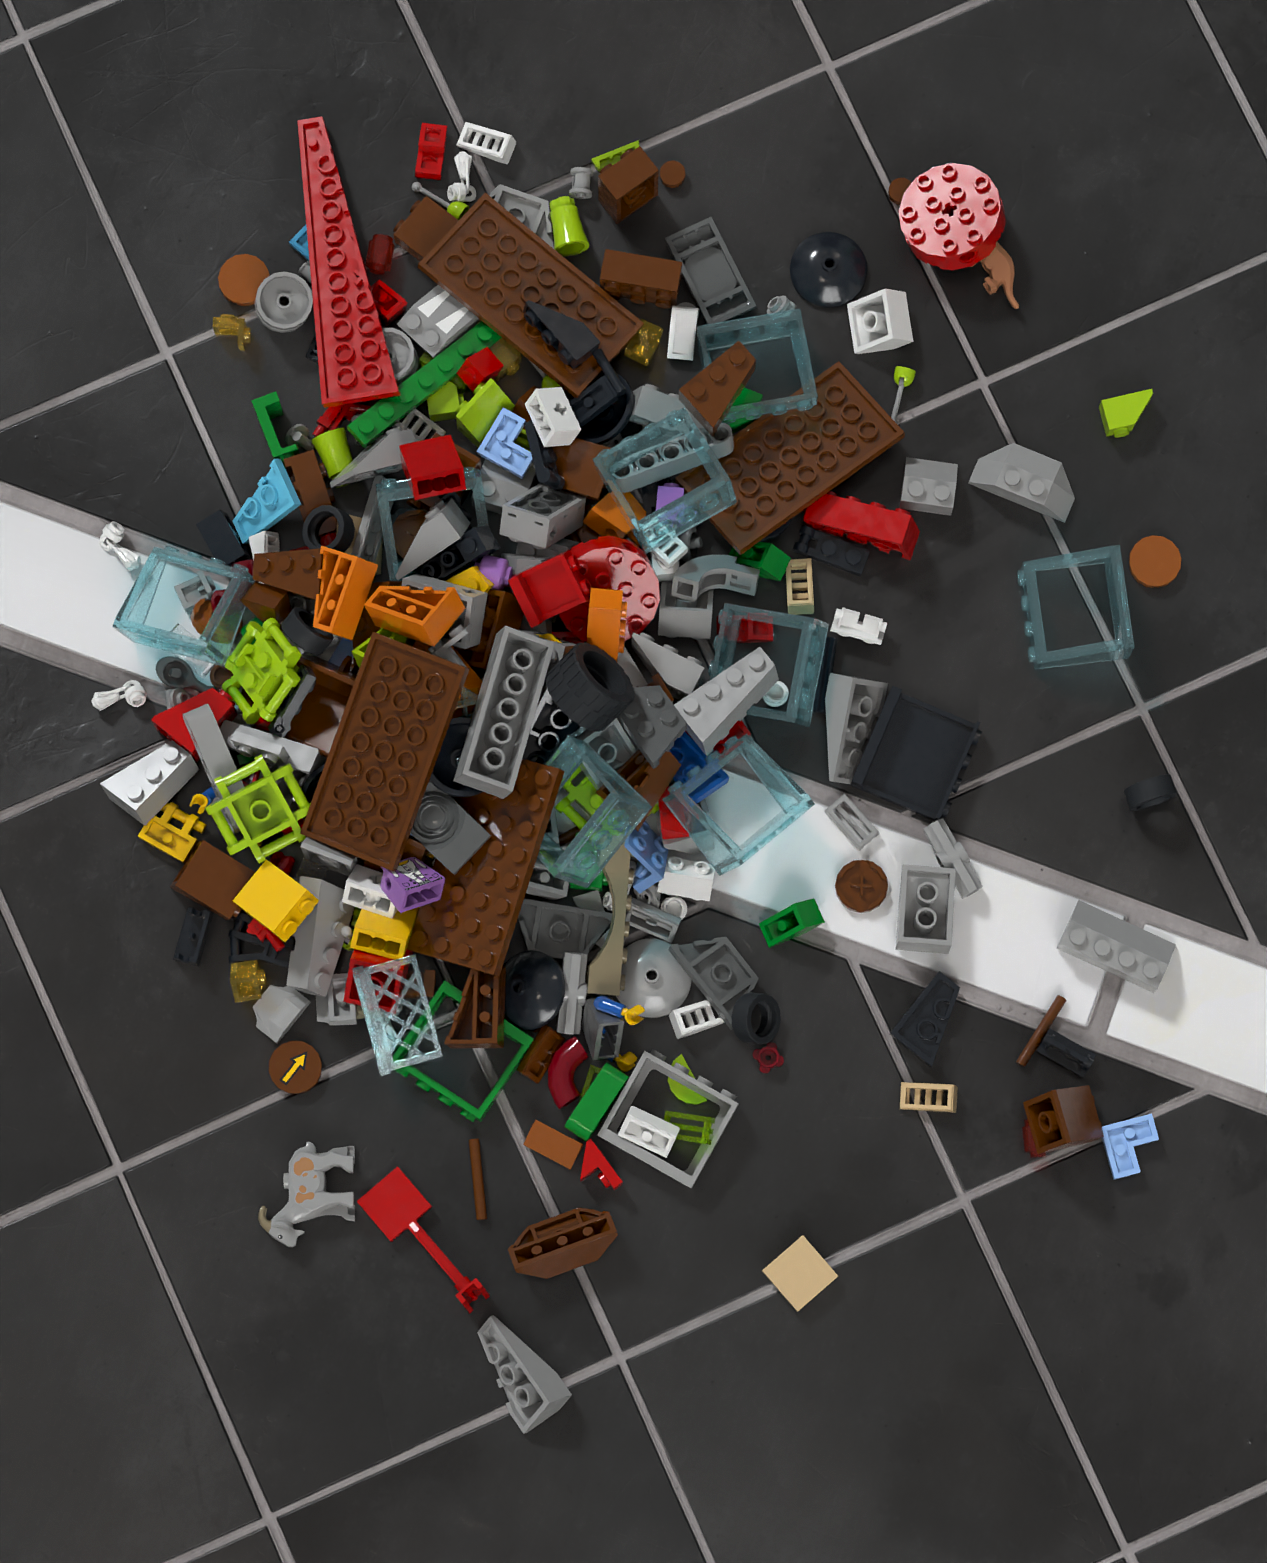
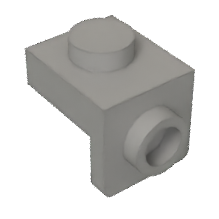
M202 570L197 571V577L174 586L185 612L192 610L200 599L206 598L205 601L211 600L212 591L216 590L211 576L205 577Z

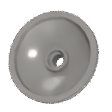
M656 938L642 939L626 947L628 950L627 962L622 964L621 975H625V989L620 991V996L616 997L621 1004L626 1005L627 1009L641 1005L645 1011L639 1015L640 1017L659 1018L670 1014L683 1004L690 991L691 978L668 950L673 944L665 940ZM654 971L657 974L656 979L649 980L646 976L647 973Z

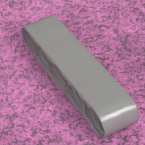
M721 422L714 437L705 428L618 459L613 462L610 468L614 488L619 492H630L727 456L734 449L732 429L728 424Z
M205 704L182 714L219 801L223 796L214 779L219 776L223 778L236 771L237 768L210 706ZM242 780L227 788L232 794L243 788L244 785ZM228 806L223 808V814L233 833L240 832Z

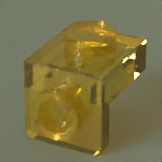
M230 314L213 317L214 333L217 335L238 336L239 350H245V343H250L251 328L247 327L245 319L236 318Z
M640 319L644 325L629 342L624 356L648 366L659 347L664 330L653 323Z

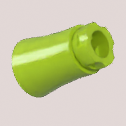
M562 196L550 202V217L553 227L554 249L562 256L577 255L586 251L590 244L584 233L574 198Z
M345 428L330 430L311 440L326 468L329 479L333 480L353 461ZM348 484L336 486V488L343 487Z

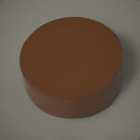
M678 161L665 162L660 168L661 182L669 188L679 187L685 180L684 166Z
M906 178L893 180L888 190L890 200L900 205L904 192L912 182Z

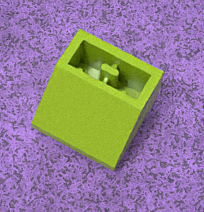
M491 378L487 383H480L473 392V398L469 402L464 401L456 410L457 430L478 448L502 408L512 412L515 407L512 401Z

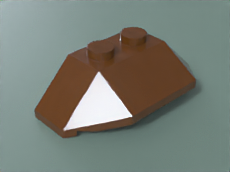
M576 1208L528 1226L515 1243L508 1248V1252L516 1273L548 1279L597 1261L618 1236L610 1212Z

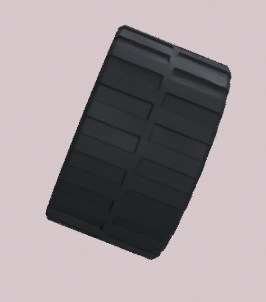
M577 643L546 674V686L555 704L570 720L590 731L600 732L605 730L634 700V688L624 669L608 653L589 643Z

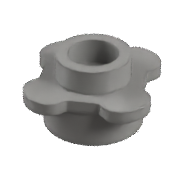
M655 884L640 894L635 889L633 890L637 900L656 908L660 906L661 894L657 892L658 888Z

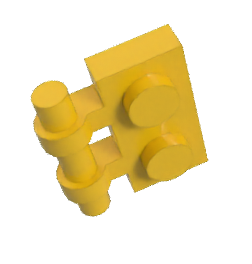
M173 802L167 803L161 809L164 812L162 817L154 816L143 826L138 837L180 862L185 863L198 842L196 838L190 836L191 831L194 829L202 834L207 824L201 822L199 817L193 813L189 815L180 810L179 805ZM172 818L184 823L181 830L169 824Z

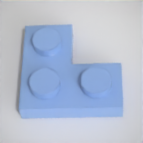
M502 408L478 448L477 454L523 479L533 462L532 454L514 442L522 431L526 420Z
M1152 1114L1102 1126L1104 1135L1102 1141L1113 1180L1140 1173L1134 1147L1159 1140Z

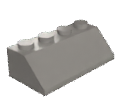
M1078 900L1057 949L1154 993L1164 976L1176 944Z

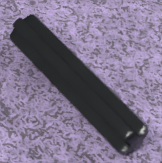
M830 636L823 638L813 711L820 714L826 713L825 697L830 673H833L837 638Z

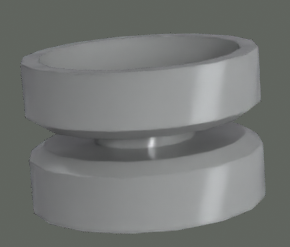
M289 272L273 273L263 280L257 290L254 302L256 315L261 323L272 331L280 333L291 332L301 327L309 317L313 298L310 287L297 274ZM287 298L289 300L288 304L282 306L279 303V299L285 300Z
M382 328L399 386L420 369V360L411 339L404 332L395 328Z

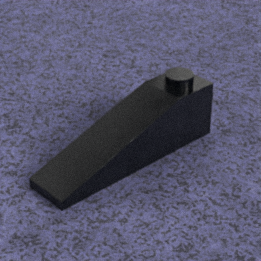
M546 681L541 691L522 758L548 765L586 729L570 720L559 709L548 692Z

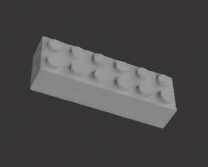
M504 626L496 634L455 774V782L502 799L513 792L555 646L554 643L508 626Z

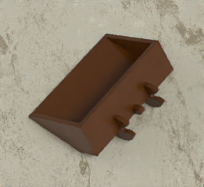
M301 655L297 666L300 667V665L304 664L311 667L316 676V684L312 692L307 693L304 698L302 709L298 715H294L290 722L291 729L284 738L318 748L320 755L328 757L359 667L354 665V657L352 659L348 655L342 661L340 667L317 656Z

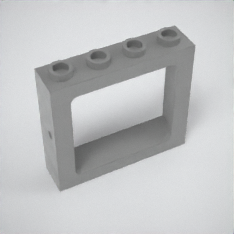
M653 1049L651 1053L644 1051L601 1127L598 1136L692 1189L739 1103L735 1102L737 1096L725 1089H722L721 1093L711 1088L712 1082L700 1075L697 1080L688 1075L689 1069L678 1063H675L674 1067L664 1062L666 1056ZM651 1070L661 1072L720 1106L716 1119L688 1169L685 1171L674 1167L627 1139L618 1136L617 1130Z

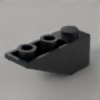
M530 300L525 303L523 313L526 321L531 326H536L541 332L544 342L549 346L552 345L558 351L560 360L566 365L569 364L573 370L590 358L593 352L599 348L600 341L583 322Z
M488 525L474 527L464 533L453 544L417 567L415 571L417 574L444 581L475 565V562H480L484 556L493 554L500 549V546Z

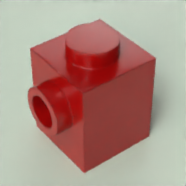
M486 347L468 357L457 374L474 392L480 383H487L490 378L494 380L504 365Z

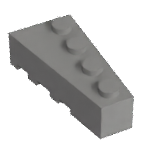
M759 647L674 704L687 722L686 731L707 757L713 751V747L720 740L723 741L729 734V730L737 721H741L747 715L748 709L754 703L757 704L779 680L776 666L763 649Z
M300 876L299 884L313 894L319 902L293 934L295 937V949L290 953L286 985L306 994L326 997L345 939L341 929L344 926H349L355 906L342 902L344 889L322 879Z

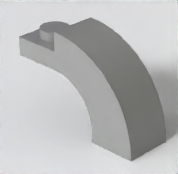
M730 555L697 557L684 563L675 572L671 596L697 602L698 597L703 592L718 588L755 596L760 569L736 564L737 557Z

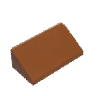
M538 1120L534 1121L523 1144L570 1170L583 1147V1144Z

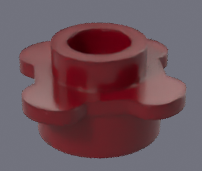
M769 1042L762 1049H755L753 1052V1058L758 1061L759 1069L762 1073H769L771 1068L775 1066L780 1067L784 1063V1058L779 1056L776 1050L777 1045L773 1042ZM767 1055L771 1057L770 1060H766Z

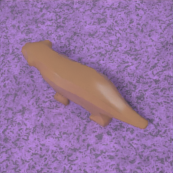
M996 242V247L990 255L979 261L990 276L984 279L985 283H983V286L988 294L991 295L996 293L997 289L1002 285L1008 301L1014 309H1018L1019 304L1013 295L1014 262L1005 249Z

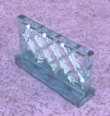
M415 954L363 968V966L352 968L381 1076L390 1074L391 1070L443 1057ZM412 963L414 973L409 981L396 974L400 966ZM382 971L389 975V978L382 988L372 982L370 974ZM393 978L406 984L399 997L386 990ZM415 978L417 980L418 986L413 984ZM410 987L420 992L421 995L416 1006L403 999ZM374 989L380 992L377 997ZM383 994L396 1000L390 1013L379 1008L378 1003ZM400 1003L413 1010L406 1022L393 1015ZM422 1003H423V1006H424L425 1011L422 1010V1009H420V1006H421ZM417 1012L427 1017L428 1020L422 1031L410 1025ZM382 1015H384V1016L387 1017V1018L385 1019L384 1023H383ZM390 1019L403 1025L396 1038L386 1033L385 1030ZM407 1028L419 1034L413 1047L400 1040ZM429 1028L431 1031V1035L426 1033ZM423 1037L434 1042L436 1051L423 1053L417 1050V1047ZM388 1039L391 1040V1041H393V1044H392L391 1047H390V1044H389ZM397 1044L410 1051L406 1059L394 1062L392 1052Z

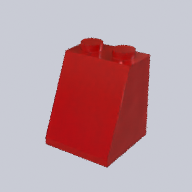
M211 688L155 715L151 721L158 732L168 740L174 741L191 754L194 761L198 762L200 757L182 714L208 704L219 728H221L224 720L232 722L238 714L234 707L236 705L233 702L234 699L222 689L218 692Z
M354 949L350 958L343 1002L395 1014L413 951L407 949L402 962Z

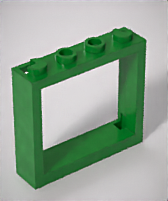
M445 980L392 1057L391 1062L395 1065L393 1070L405 1078L409 1074L417 1079L415 1084L424 1091L429 1092L432 1089L438 1093L439 1097L437 1099L445 1105L451 1107L454 1104L462 1109L460 1114L469 1121L473 1122L477 1119L481 1122L519 1066L534 1039L504 1019V1035L521 1047L479 1109L404 1061V1059L446 997L460 1005L462 991Z

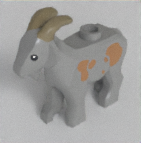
M308 1141L305 1147L296 1150L289 1161V1173H284L283 1177L284 1189H289V1202L271 1220H267V1208L262 1206L258 1213V1220L262 1228L275 1240L287 1247L293 1248L296 1246L297 1238L305 1234V1231L295 1230L293 1224L325 1215H336L348 1221H355L354 1192H326L325 1172L333 1167H341L348 1173H354L355 1146L333 1148L325 1153H317L314 1144Z

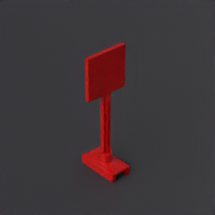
M398 1166L357 1201L391 1242L406 1229L411 1231L456 1284L454 1287L459 1293L455 1296L469 1314L474 1311L470 1303L477 1300L480 1294L485 1299L490 1297L477 1278L470 1281L467 1276L464 1277L417 1223V1220L432 1206Z

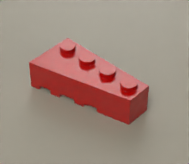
M829 491L807 507L803 520L808 527L840 538L843 537V534H847V538L855 543L864 545L868 541L875 547H878L880 551L890 553V550L893 549L902 552L901 558L911 561L920 531L910 512L900 508H896L895 511L885 509L884 505L876 502H871L870 505L861 503L860 499L853 496H846V498L838 497L832 491Z

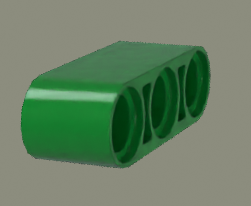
M607 1062L564 1127L587 1142L626 1085L629 1076Z

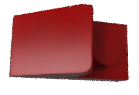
M380 279L371 286L378 315L384 324L388 326L406 311L407 302Z
M589 1139L586 1142L580 1181H583L596 1170H599L601 1173L597 1176L606 1188L611 1186L613 1190H616L623 1185L622 1180L592 1139Z

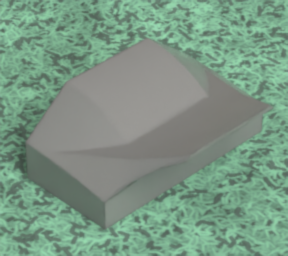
M348 973L333 974L326 997L316 996L317 1022H326L329 1025L357 1024L356 1004L343 1002Z
M270 985L252 1007L257 1018L256 1028L278 1044L311 1002L294 988Z

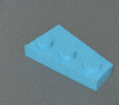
M273 459L269 465L271 469L257 483L258 489L252 497L247 498L233 520L243 544H250V536L267 531L301 505L281 459Z

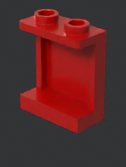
M570 550L515 574L508 580L531 628L541 624L544 620L581 603H587L590 600L591 584L586 578H583L579 570L581 569L580 562L575 555L571 554Z

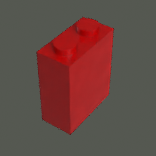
M451 435L399 445L402 468L414 500L466 490L464 468Z

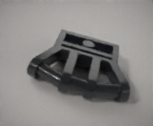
M241 910L238 916L233 918L235 923L233 929H230L228 933L231 956L228 957L229 964L263 961L288 969L290 953L295 949V937L291 935L286 942L282 940L285 947L276 952L268 939H264L261 942L256 936L243 933L245 924L250 923L253 918ZM241 941L265 947L263 953L241 954Z

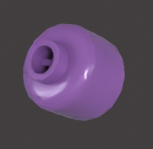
M486 555L481 559L480 563L475 562L474 566H478L480 572L494 584L491 590L503 591L505 587L510 586L508 580L512 577L513 567L509 566L507 559Z

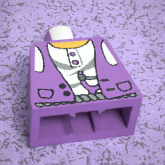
M410 857L401 860L396 871L381 867L383 870L380 884L381 889L400 913L441 899L445 878L419 859Z

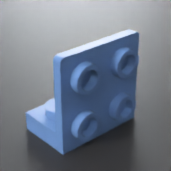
M646 821L638 832L628 824L624 846L637 859L633 888L640 894L664 878L669 849L664 848L661 836H658Z

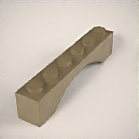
M597 834L595 861L603 871L609 885L612 898V919L604 945L593 961L587 966L586 993L620 996V991L625 989V975H621L622 964L627 962L628 950L623 948L624 937L629 936L630 923L625 921L626 910L630 911L632 896L627 893L628 884L633 883L634 869L629 867L630 857L634 856L625 848L626 835Z

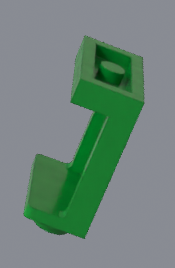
M275 391L251 401L272 458L281 459L285 467L283 459L300 453L297 444L285 448L280 447L270 421L284 415L280 400Z

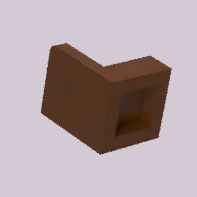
M425 970V972L408 971L402 989V997L432 1000L436 989V970Z

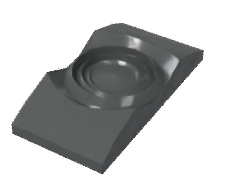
M712 217L665 237V242L673 260L682 262V277L709 329L757 308Z
M429 780L410 833L455 875L486 843L491 835L450 795L440 791Z

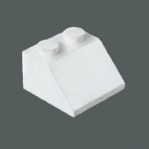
M883 289L847 304L855 354L892 350L913 342L906 292Z

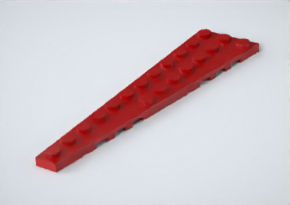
M322 116L298 120L322 405L324 408L400 396V390L325 120Z

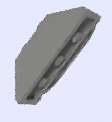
M1015 443L979 458L968 484L1064 523L1075 500L1062 462Z

